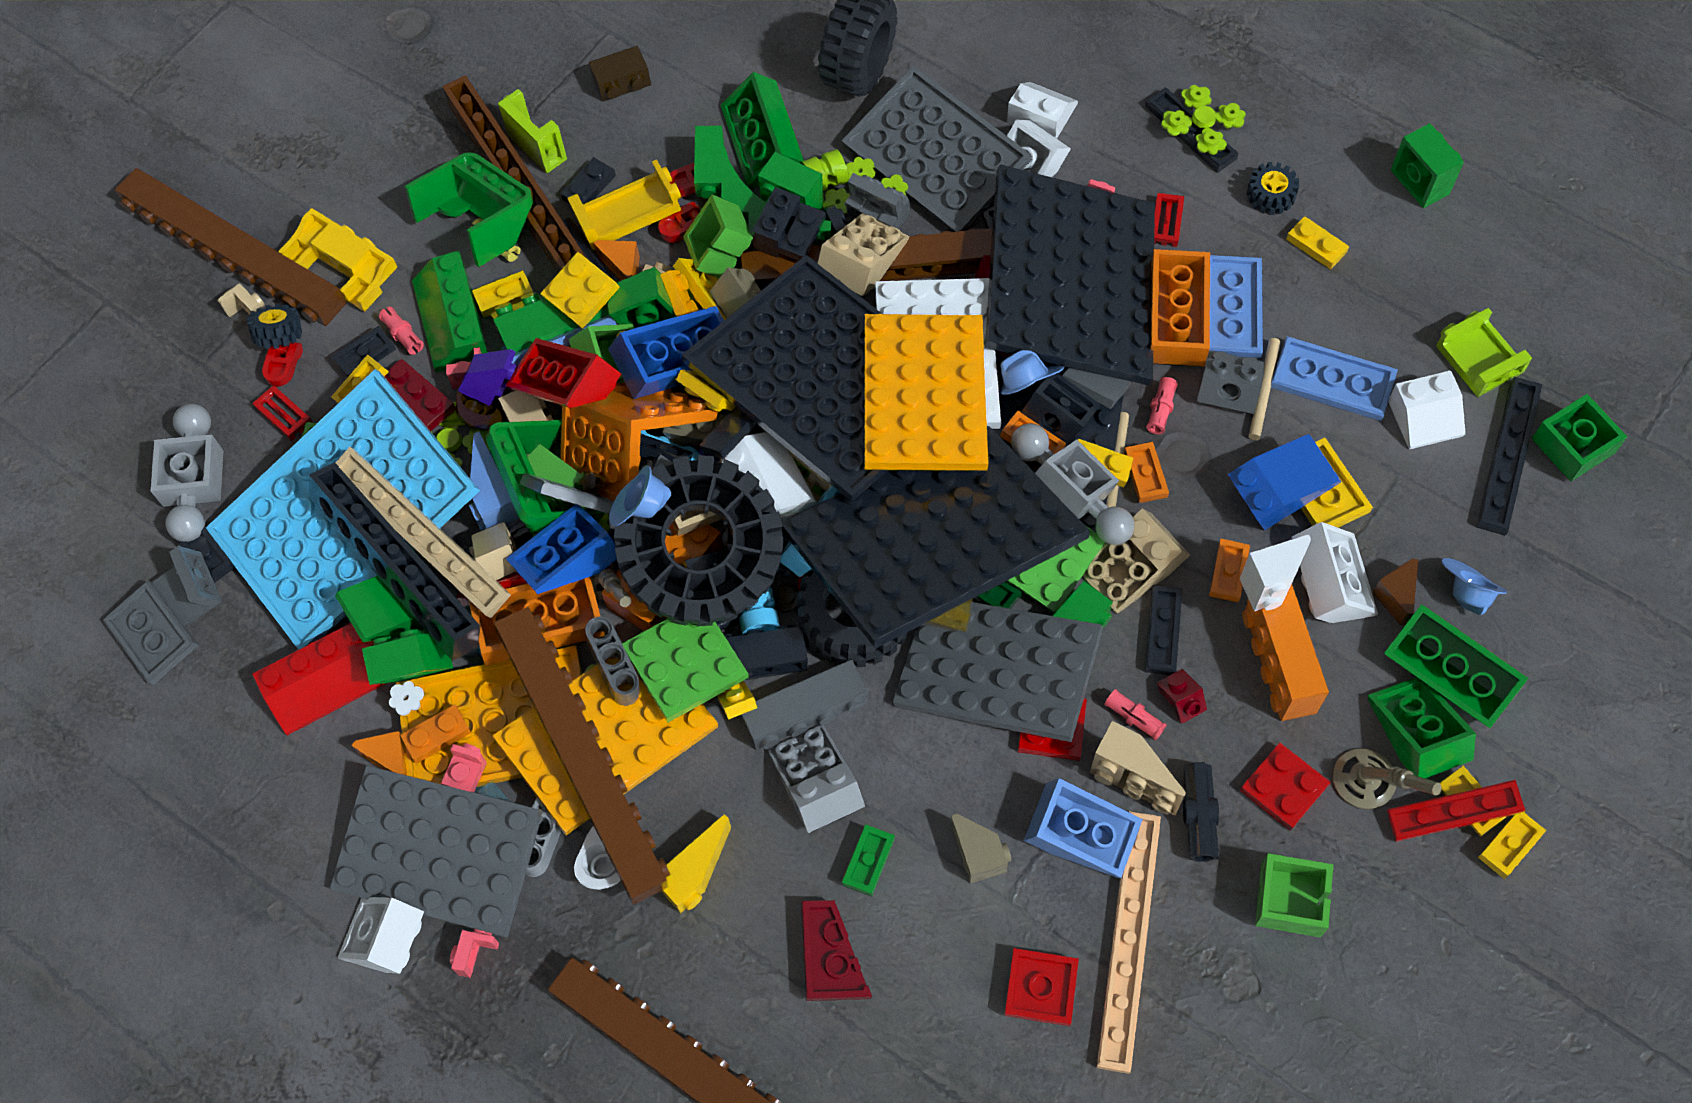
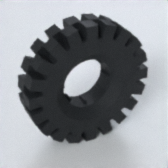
M699 455L698 460H689L688 456L673 459V464L665 467L663 463L651 469V473L671 490V496L668 501L651 518L631 516L619 526H615V552L624 582L628 584L630 592L640 603L643 602L647 605L648 610L661 618L662 616L671 619V622L687 626V623H697V627L713 626V622L721 620L725 623L737 618L740 612L750 610L758 603L762 594H766L773 583L774 576L778 572L783 549V525L779 511L776 512L774 507L775 501L767 489L763 490L760 487V480L749 471L743 473L738 470V464L724 459L723 463L714 461V456ZM692 510H705L706 514H708V511L713 512L725 521L723 523L725 528H730L733 544H728L727 550H730V553L719 565L714 563L711 569L695 571L691 566L690 569L682 567L673 560L675 558L674 553H668L665 538L666 535H671L669 527L678 516L684 517L685 512Z

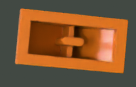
M597 240L594 242L598 259L620 281L638 274L640 255L636 241Z
M399 731L356 740L352 744V747L361 757L380 769L407 776L403 740Z

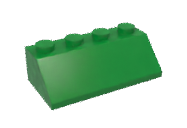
M752 72L721 104L725 121L747 187L749 188L759 186L758 175L775 152L800 164L801 161H804L776 80Z
M456 251L432 258L412 282L435 373L445 371L446 365L456 364L460 361L471 362L474 357V348L480 347L482 353H488L468 273L460 252Z
M531 292L522 296V301L513 305L510 302L501 304L495 308V312L490 313L506 350L512 349L516 353L530 348L535 338L547 341L579 327L541 294H537V292ZM608 303L599 310L590 322L609 315Z
M1423 604L1420 605L1384 653L1489 729L1529 679Z

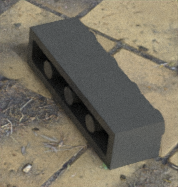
M850 660L755 701L758 708L741 714V717L755 749H770L778 745L783 738L790 735L792 737L800 736L815 724L820 723L824 725L833 721L838 714L845 711L855 712L861 709L868 702V691L853 660Z

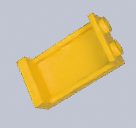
M656 159L652 161L654 173L585 204H582L578 194L568 197L574 215L592 250L595 249L594 242L597 240L614 241L681 211L678 199L682 197L676 183L670 184L672 178L666 166L661 168Z

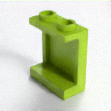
M519 89L498 102L508 137L546 174L567 160L558 125L552 120L541 128L533 124L530 120L523 93Z
M1489 308L1481 312H1472L1464 321L1457 325L1451 323L1441 331V337L1436 345L1438 350L1477 397L1524 373L1532 360V357L1526 350L1516 354L1489 322L1492 314Z

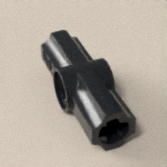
M1193 762L1184 765L1183 768L1186 792L1183 800L1184 825L1188 828L1190 860L1209 862L1217 860L1219 857L1216 828L1219 823L1218 799L1214 798L1212 765L1205 762Z

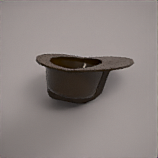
M458 387L455 410L457 417L462 423L469 426L472 430L476 428L489 430L494 423L502 422L499 397L495 396L489 406L458 392Z

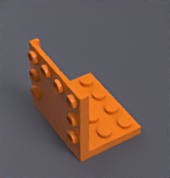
M618 382L615 389L604 400L573 408L562 406L561 460L581 475L583 471L606 476L605 483L607 484V489H600L599 495L615 501L620 491L639 474L641 461L640 435L642 430L717 420L718 411L707 407L705 400L690 399L688 394L674 393L671 391V388L633 399L626 383Z

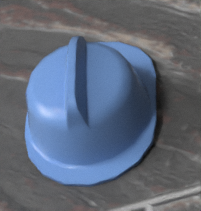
M1027 350L1018 351L1001 363L1004 385L1000 389V393L1006 395L1018 392L1038 380L1059 373L1064 369V366L1046 367L1036 353Z
M649 465L644 466L639 474L616 497L609 515L610 523L613 526H619L631 516L651 518L670 498L671 490L660 479L652 475Z
M1443 558L1442 564L1455 575L1453 596L1463 608L1477 615H1483L1492 605L1498 594H1507V590L1492 583L1472 567L1454 559Z

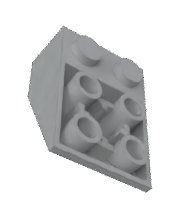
M824 725L817 726L800 736L793 737L767 749L796 812L808 833L865 807L858 783Z

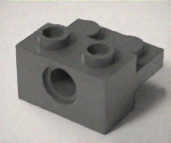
M853 173L848 181L850 195L845 202L847 214L854 218H857L862 213L875 217L877 221L900 230L911 212L907 196L893 188H885L881 182L869 176H859Z
M1209 350L1197 402L1254 414L1262 387L1264 362L1249 357L1244 358L1221 351Z

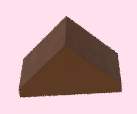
M1410 559L1380 579L1372 592L1395 620L1404 626L1414 614L1418 559Z

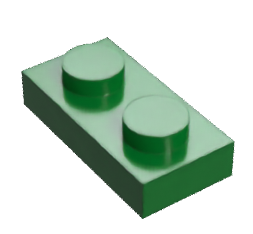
M865 824L843 878L842 886L872 897L894 843L895 835Z

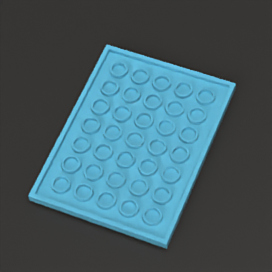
M376 369L206 527L298 650L323 638L347 616L335 597L338 591L377 576L309 498L310 474L334 462L336 463L349 447H352L439 528L480 491L382 373ZM405 540V542H406V543L413 549V551L415 552L416 549H415L413 546H411V545Z

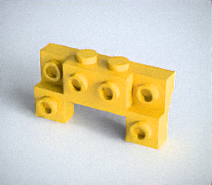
M313 208L302 217L294 235L278 251L306 269L317 259H320L349 277L350 280L340 291L346 301L364 312L383 293L380 286L397 269L394 258L376 248L368 238L358 237L347 225L343 224L340 226Z

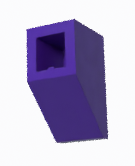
M507 349L475 354L463 377L458 392L490 406L495 396L501 397L507 384L503 380L505 378L510 380L514 373L516 364L512 363L516 351Z

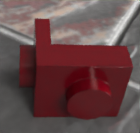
M1184 669L1157 682L1159 692L1175 708L1177 719L1181 723H1185L1207 710L1203 688Z

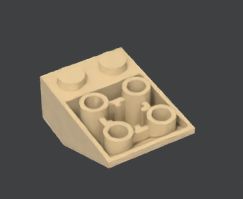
M862 213L822 244L818 264L838 280L840 279L852 291L865 296L875 287V281L881 280L909 240V236L900 232L895 227L887 226L877 221L873 216Z
M1143 508L1133 517L1135 526L1131 538L1120 545L1104 544L1083 574V577L1093 588L1113 602L1111 608L1117 614L1148 592L1152 585H1157L1168 577L1190 556L1185 548L1154 515Z
M1111 722L1095 753L1090 773L1095 775L1094 778L1102 784L1108 786L1113 784L1123 789L1124 794L1136 800L1141 798L1151 803L1152 807L1160 813L1176 815L1186 792L1140 734L1116 722Z

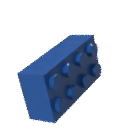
M717 306L619 333L608 350L633 399L682 385L676 380L680 370L693 371L682 362V354L724 321Z

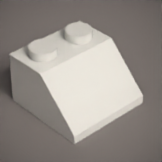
M1032 82L1021 83L1009 101L1007 123L1013 125L1016 120H1030L1057 139L1077 106L1078 101Z
M1016 120L1007 135L1032 156L1031 162L1023 170L1053 177L1058 172L1071 149L1030 120Z
M1451 371L1395 385L1388 402L1409 450L1465 435L1462 394Z
M1309 534L1249 554L1240 576V581L1254 611L1263 608L1265 610H1272L1282 605L1311 541Z
M361 898L338 958L381 972L400 974L402 968L405 967L409 960V949L413 939L421 929V918L424 911L394 898Z

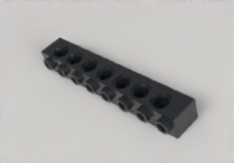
M334 462L310 474L309 498L448 657L454 661L478 647L479 623Z

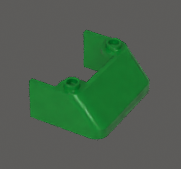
M476 153L461 154L404 186L413 220L416 223L438 211L446 216L459 217L464 212L470 210L483 219L467 229L475 265L478 267L516 245L533 204L531 190Z
M562 420L497 422L490 427L486 434V442L517 515L533 537L566 511L551 512L544 494L521 485L520 481L525 473L535 476L527 454H530L539 444L550 450L562 431ZM594 509L585 510L597 523L605 514Z

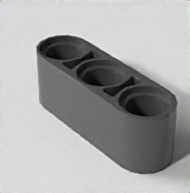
M600 616L594 617L588 621L585 628L586 642L590 653L614 701L622 706L632 705L639 697V679L610 620ZM600 631L605 632L607 634V636L602 639H596L593 637L594 633ZM611 657L620 660L615 665H608L605 661ZM628 683L633 688L624 692L620 691L618 686Z

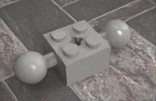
M192 403L179 407L173 416V427L181 437L154 440L150 490L163 507L177 505L168 513L165 526L173 539L186 542L197 539L202 534L201 531L205 526L204 517L195 508L196 504L221 501L224 452L212 434L206 435L211 427V418L208 411L204 407Z
M1028 423L1021 425L1014 431L1011 438L1012 450L1022 460L1029 462L1037 461L1041 465L1035 474L1078 519L1088 512L1096 519V532L1102 541L1110 545H1120L1131 538L1135 526L1131 514L1124 508L1108 507L1103 503V500L1119 480L1078 440L1053 454L1048 449V434L1041 426Z

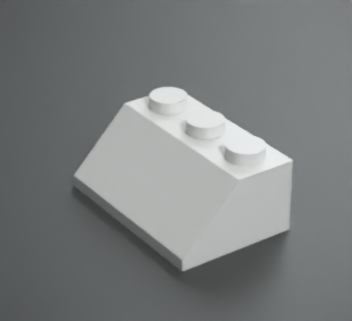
M768 432L745 436L725 458L738 464V470L746 473L749 471L760 480V487L763 490L767 489L774 499V507L776 512L779 511L781 521L817 504L789 450Z
M1320 522L1292 536V539L1309 534L1311 538L1300 568L1302 571L1301 581L1307 589L1310 599L1309 608L1316 619L1336 623L1378 615L1354 533Z

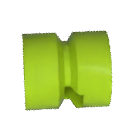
M838 149L823 153L821 159L812 157L801 161L802 165L822 173L823 191L828 189V185L836 187L849 181L846 164Z

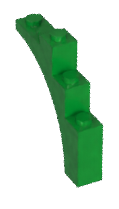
M695 126L694 185L696 197L709 199L711 195L721 196L722 199L739 205L752 235V230L766 202L755 195L744 184L731 165L724 146L722 126ZM824 221L813 243L815 246L822 245L831 238V221ZM751 240L749 252L756 250L753 248V240Z

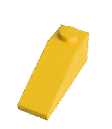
M725 814L667 864L670 876L666 877L668 888L661 892L680 914L685 909H693L702 900L701 895L706 890L731 830L729 818Z

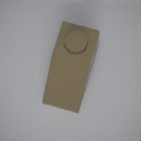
M960 814L951 815V826L970 883L1007 873V862L1011 861V855L1006 842L1001 844L997 833Z

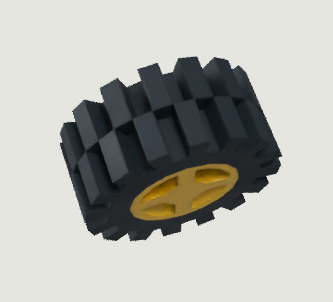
M1267 162L1266 168L1263 164L1259 165L1258 170L1255 168L1247 188L1248 202H1253L1252 207L1255 210L1261 207L1260 213L1264 214L1265 210H1269V215H1274L1275 210H1277L1279 215L1283 213L1284 209L1288 211L1291 208V205L1295 202L1300 185H1298L1299 178H1295L1296 172L1293 170L1289 173V166L1286 165L1283 169L1281 168L1282 163L1277 162L1275 167L1272 165V162Z
M275 304V307L265 305V309L257 308V312L252 311L250 316L247 317L252 343L257 344L260 348L264 345L265 349H270L271 346H274V349L282 344L286 347L289 346L288 342L295 343L297 341L296 338H301L302 327L298 311L293 306L289 308L287 304H284L282 307L280 304Z

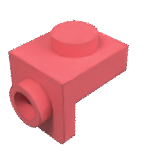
M474 928L473 932L462 930L458 945H454L451 951V969L459 976L471 978L479 947L497 950L499 942L489 932Z

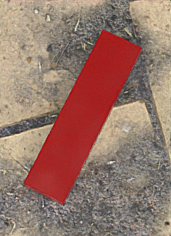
M1512 780L1388 809L1387 814L1395 841L1399 842L1524 813L1526 810L1517 782Z

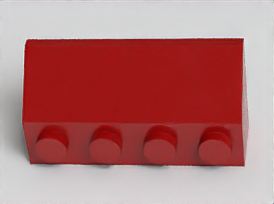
M535 338L506 386L518 392L573 408L606 399L615 389L616 382L621 373L596 354Z
M352 623L253 673L264 700L287 736L385 685L369 684L362 648L374 646L373 641L362 642Z

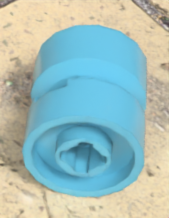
M769 587L766 594H762L758 603L747 612L744 610L739 613L741 614L739 622L742 635H746L752 630H763L766 632L780 627L777 611L774 610L775 601L771 587Z

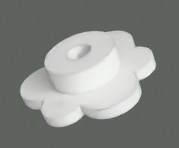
M407 681L403 685H394L390 690L392 698L389 700V705L392 708H396V712L399 715L405 716L411 710H418L421 704L419 701L424 697V691L421 687H414L411 681Z

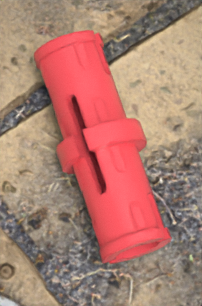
M387 307L390 315L383 309L379 313V319L390 330L392 338L400 341L409 354H416L412 347L419 353L423 349L424 343L412 331L411 324L406 320H402L393 307Z
M1163 377L1159 380L1156 397L1152 399L1150 404L1152 411L1146 426L1150 433L1159 435L1165 432L1168 415L1172 413L1174 408L1172 401L1178 385L1177 381L1173 378Z
M1117 689L1109 695L1104 704L1125 718L1128 725H1135L1155 741L1167 726V724L1145 711L1144 705L1141 703L1135 704L1118 692Z

